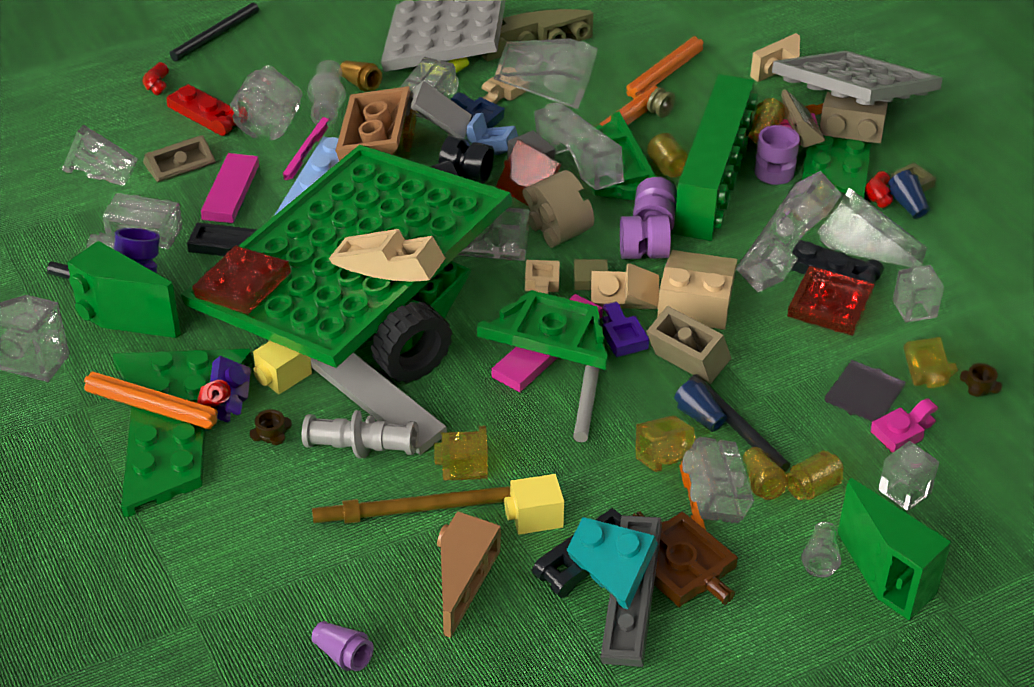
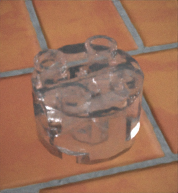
M264 66L261 70H255L250 73L239 91H237L230 104V110L233 108L234 112L232 118L235 124L249 136L256 139L267 136L270 137L269 140H276L284 135L298 111L302 91L274 67Z

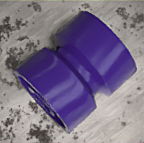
M142 228L118 229L115 232L114 250L157 273L158 264L153 262V258L159 254L160 235L154 231Z

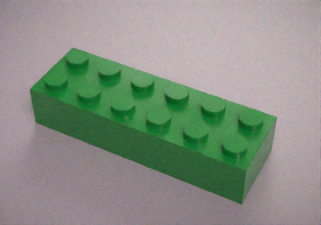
M718 74L678 182L674 234L712 241L715 230L722 229L725 210H728L731 191H734L736 186L737 172L741 171L743 156L747 153L749 136L752 137L755 118H752V113L756 110L758 93L753 92L755 80Z

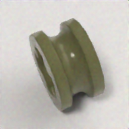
M661 87L656 88L648 99V111L653 114L656 113L661 118H665L674 106L675 94L670 91L666 92Z

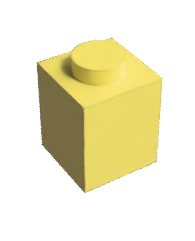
M272 341L253 351L255 362L254 375L263 386L267 385L278 395L312 374L310 357Z
M556 474L510 481V497L504 498L505 512L508 520H514L518 535L563 528L564 499Z

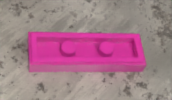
M227 154L201 209L202 220L225 223L234 222L259 167L258 156Z

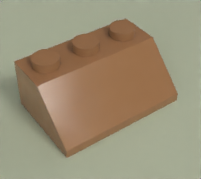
M409 86L350 95L335 150L339 161L359 144L393 155L399 146L411 92Z

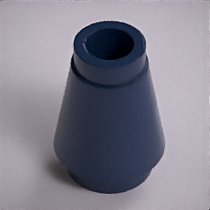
M904 170L889 180L890 194L911 214L913 219L921 218L930 211L916 174H912L910 170Z
M691 379L684 383L676 392L674 400L678 403L677 408L708 428L711 432H715L726 422L727 416L723 413V410L703 382L698 383L695 379Z

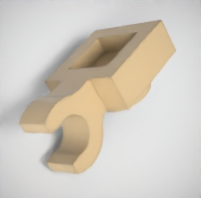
M507 68L483 83L482 89L488 92L483 98L494 104L502 98L511 101L530 89V79Z
M526 260L525 291L534 290L548 294V292H559L560 261Z

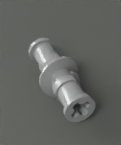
M359 410L354 411L351 421L345 418H335L334 420L319 419L314 414H307L302 425V442L304 447L312 448L314 444L332 445L335 448L352 447L355 456L359 459L366 458L371 449L375 451L400 450L405 451L407 455H414L419 440L417 422L409 421L407 425L390 424L387 421H375L374 415L368 416L366 421L362 422V414Z

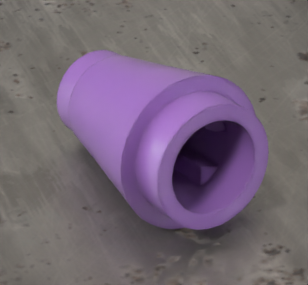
M326 621L318 623L312 632V642L345 671H360L371 660L374 647L364 632Z

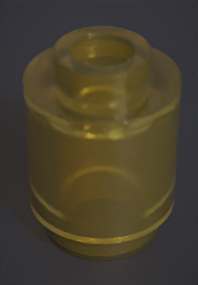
M661 133L655 136L647 147L648 155L664 175L678 177L682 174L688 155L672 134Z
M822 450L792 466L790 472L785 477L786 485L796 499L812 500L841 484L844 468L836 455Z

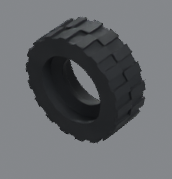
M420 301L419 303L411 302L406 306L402 305L397 308L395 312H391L387 319L379 325V329L373 337L374 341L371 345V351L373 352V359L395 381H403L404 383H409L412 380L417 381L424 375L431 373L436 366L438 367L443 357H446L448 348L452 343V329L450 324L429 304L427 305L425 302ZM424 330L417 344L407 352L400 354L405 343L413 335Z

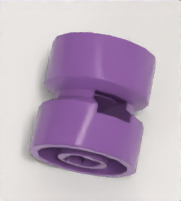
M772 125L760 131L757 145L758 153L754 168L758 179L772 185L785 184L793 179L800 142L799 134L795 130L782 125Z
M651 177L642 181L636 190L633 216H640L643 221H646L649 216L668 215L671 232L674 227L677 189L675 185L662 177Z
M668 215L649 216L646 221H643L640 216L621 217L620 253L622 259H641L643 254H647L650 259L669 258L671 236Z

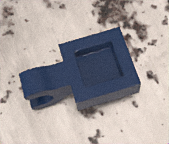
M460 92L451 97V101L472 115L470 121L476 113H483L487 128H493L504 119L505 108L482 97L474 101Z

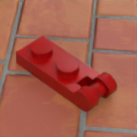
M190 84L179 88L166 97L169 108L221 136L231 132L234 125L240 126L247 121V114L240 106L233 108Z

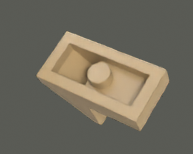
M795 33L753 52L750 77L760 82L775 75L772 73L773 61L800 57V35Z
M627 264L626 272L592 271L591 302L601 307L604 304L617 301L621 308L658 309L659 275L633 264Z

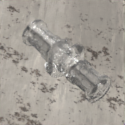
M325 60L317 66V75L310 80L307 94L313 104L311 107L312 121L318 124L322 117L329 119L326 123L327 126H330L337 120V109L343 105L346 92L340 83L342 78L341 66L335 61Z

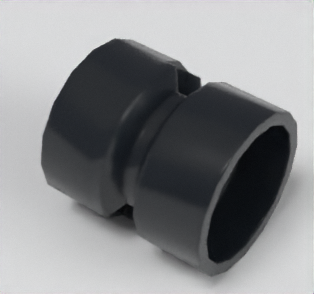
M448 136L442 145L438 163L450 161L455 167L458 176L485 184L493 168L494 148L491 145L473 142L470 145L466 139Z

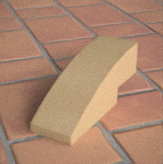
M394 229L346 237L330 256L329 260L333 265L369 277L413 282L430 280L445 260V257L433 236L405 240L400 230Z

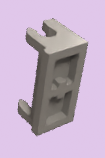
M422 81L410 92L405 114L408 116L411 109H413L449 133L448 136L462 139L465 138L467 125L472 116L425 81Z

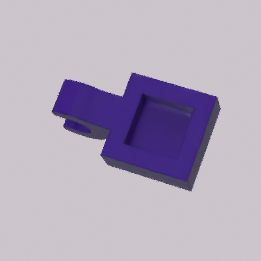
M617 301L604 304L603 308L607 316L602 317L603 335L615 356L620 357L648 349L649 338L637 317L626 318Z
M219 356L213 361L210 382L219 379L224 380L230 386L231 395L229 399L215 408L218 411L217 419L228 423L230 422L231 413L239 415L242 403L248 399L251 368L223 356Z

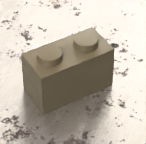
M827 92L822 108L820 131L825 136L881 144L888 102L875 101L874 105H863L857 103L854 97H836L831 95V92Z
M669 306L664 309L646 331L657 356L692 375H699L709 384L714 381L731 360L723 334Z

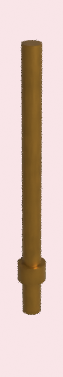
M510 486L359 503L358 499L342 501L343 505L312 508L313 523L344 520V523L348 524L360 522V518L501 503L504 502L505 497H510Z

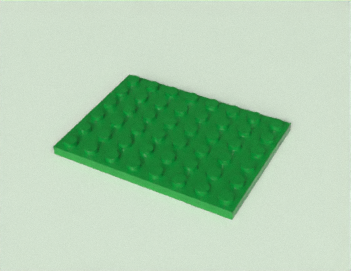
M359 144L180 295L185 306L337 368L379 329V325L387 319L391 312L393 313L397 308L402 305L404 306L430 281H392L369 277L333 265L329 258L346 237L399 229L405 240L433 236L445 257L443 263L431 279H433L513 204L511 193Z

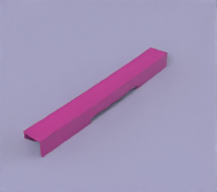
M322 117L282 173L284 180L293 179L303 164V159L312 149L315 142H319L327 131L328 126L326 123L329 120L328 118Z

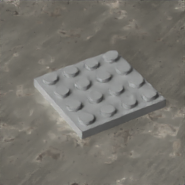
M405 0L395 7L381 59L384 72L497 52L506 0Z
M849 51L773 61L772 73L783 76V80L786 82L807 83V88L813 90L828 89L831 90V95L842 98L851 96L856 98L857 103L863 105H874L875 101L892 102L895 97L909 99L912 94L925 96L929 91L940 90L943 79L942 77Z

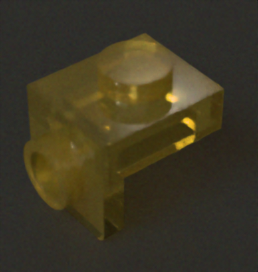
M941 337L909 341L903 346L914 386L927 384L928 388L944 386L949 383L948 380L958 371L956 363L948 364Z

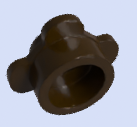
M976 363L969 368V371L964 370L960 374V380L967 384L969 388L968 393L972 396L981 397L990 392L997 394L1002 390V384L997 381L998 373L991 365Z
M273 409L264 410L256 416L255 428L250 430V438L253 441L263 440L273 445L282 444L285 441L284 434L286 430L292 427V421L290 418L284 417L280 411Z

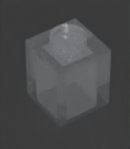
M931 265L900 269L898 271L893 302L905 323L937 318L944 285Z
M908 441L885 458L878 490L908 511L932 493L939 461L911 441Z

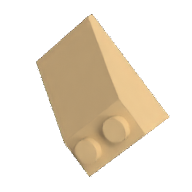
M672 250L665 265L661 281L657 318L669 306L710 328L725 330L738 259Z

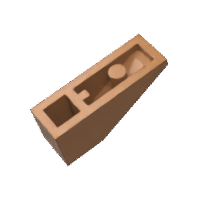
M458 511L450 524H445L441 528L437 540V546L441 547L444 636L450 638L498 557L501 538L500 525Z

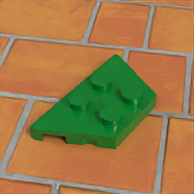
M620 111L613 113L611 120L604 126L598 124L591 129L588 135H584L573 142L572 153L594 195L635 200L639 184L647 178L656 177Z
M823 135L825 141L807 147L802 180L814 186L822 187L825 191L835 196L841 191L853 197L852 204L862 207L872 142Z
M531 290L521 296L517 302L508 304L500 309L498 318L490 323L482 320L477 325V337L604 370L607 368L608 355L604 349V336L602 327L599 325L600 317L597 306Z
M250 348L113 353L112 358L116 371H120L124 381L197 403L201 387L210 383L212 363L216 358L223 356L242 365L249 366L251 363Z
M131 406L121 503L123 517L135 515V507L155 500L157 505L171 500L178 494H186L202 487L205 428Z

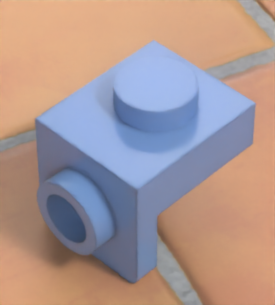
M476 113L466 129L467 139L470 143L478 142L491 145L494 148V155L506 153L508 151V140L518 137L516 126L487 128L483 113Z

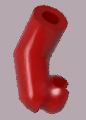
M158 62L143 77L142 81L148 91L151 90L156 96H159L167 87L166 83L162 81L169 74L167 65Z
M879 171L865 186L866 196L871 201H876L879 208H885L893 202V196L889 193L890 189L887 186L890 176L885 171Z
M219 379L202 386L197 403L212 408L224 403L231 395L230 386L224 380Z

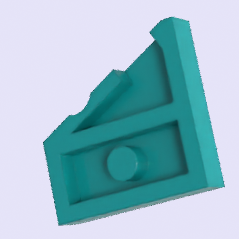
M582 517L567 548V552L581 569L587 570L590 573L591 578L601 588H606L616 598L622 608L629 609L658 543L654 535Z

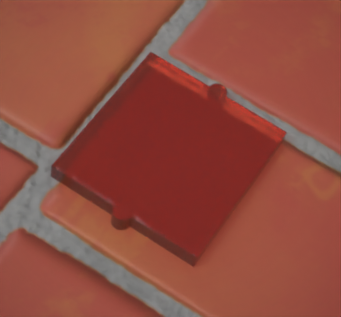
M517 140L509 159L504 162L505 168L496 187L510 192L512 197L528 206L522 190L558 173L562 164L522 140Z

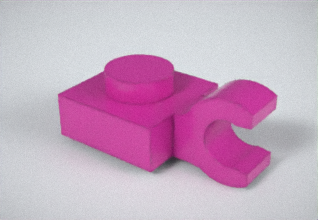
M927 398L920 401L909 414L900 407L873 421L871 433L893 454H896L923 440L924 429L931 427L936 422L930 414L936 412L938 406Z

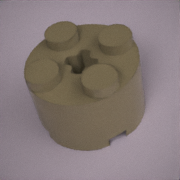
M568 170L551 175L522 190L524 199L530 209V213L527 214L528 223L534 231L540 229L543 232L544 239L551 248L586 232L594 225V213L589 199L583 201L578 192L584 188L579 180Z

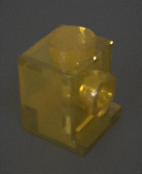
M672 415L636 424V459L653 471H662V464H674L679 459L694 456L696 444L694 428L676 416Z
M479 426V431L441 433L442 443H434L435 465H442L443 480L488 479L486 426Z

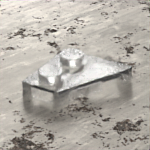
M82 125L76 132L62 170L67 173H72L74 169L86 171L88 178L104 179L110 183L124 186L129 180L138 158L107 140L99 133Z

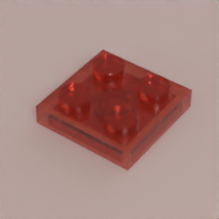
M235 246L192 286L195 297L249 314L291 273V268L286 260Z
M809 266L788 307L787 317L854 336L873 295L875 284Z

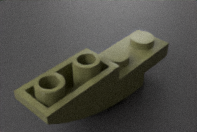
M557 9L505 17L502 20L497 52L482 54V57L486 61H490L534 47H538L542 52L592 38L594 13L591 10Z

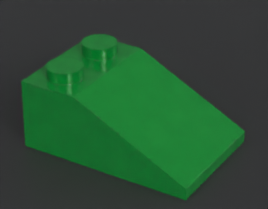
M100 241L95 242L67 262L70 274L69 282L73 288L76 301L75 309L82 319L89 320L105 329L177 338L181 335L173 283Z

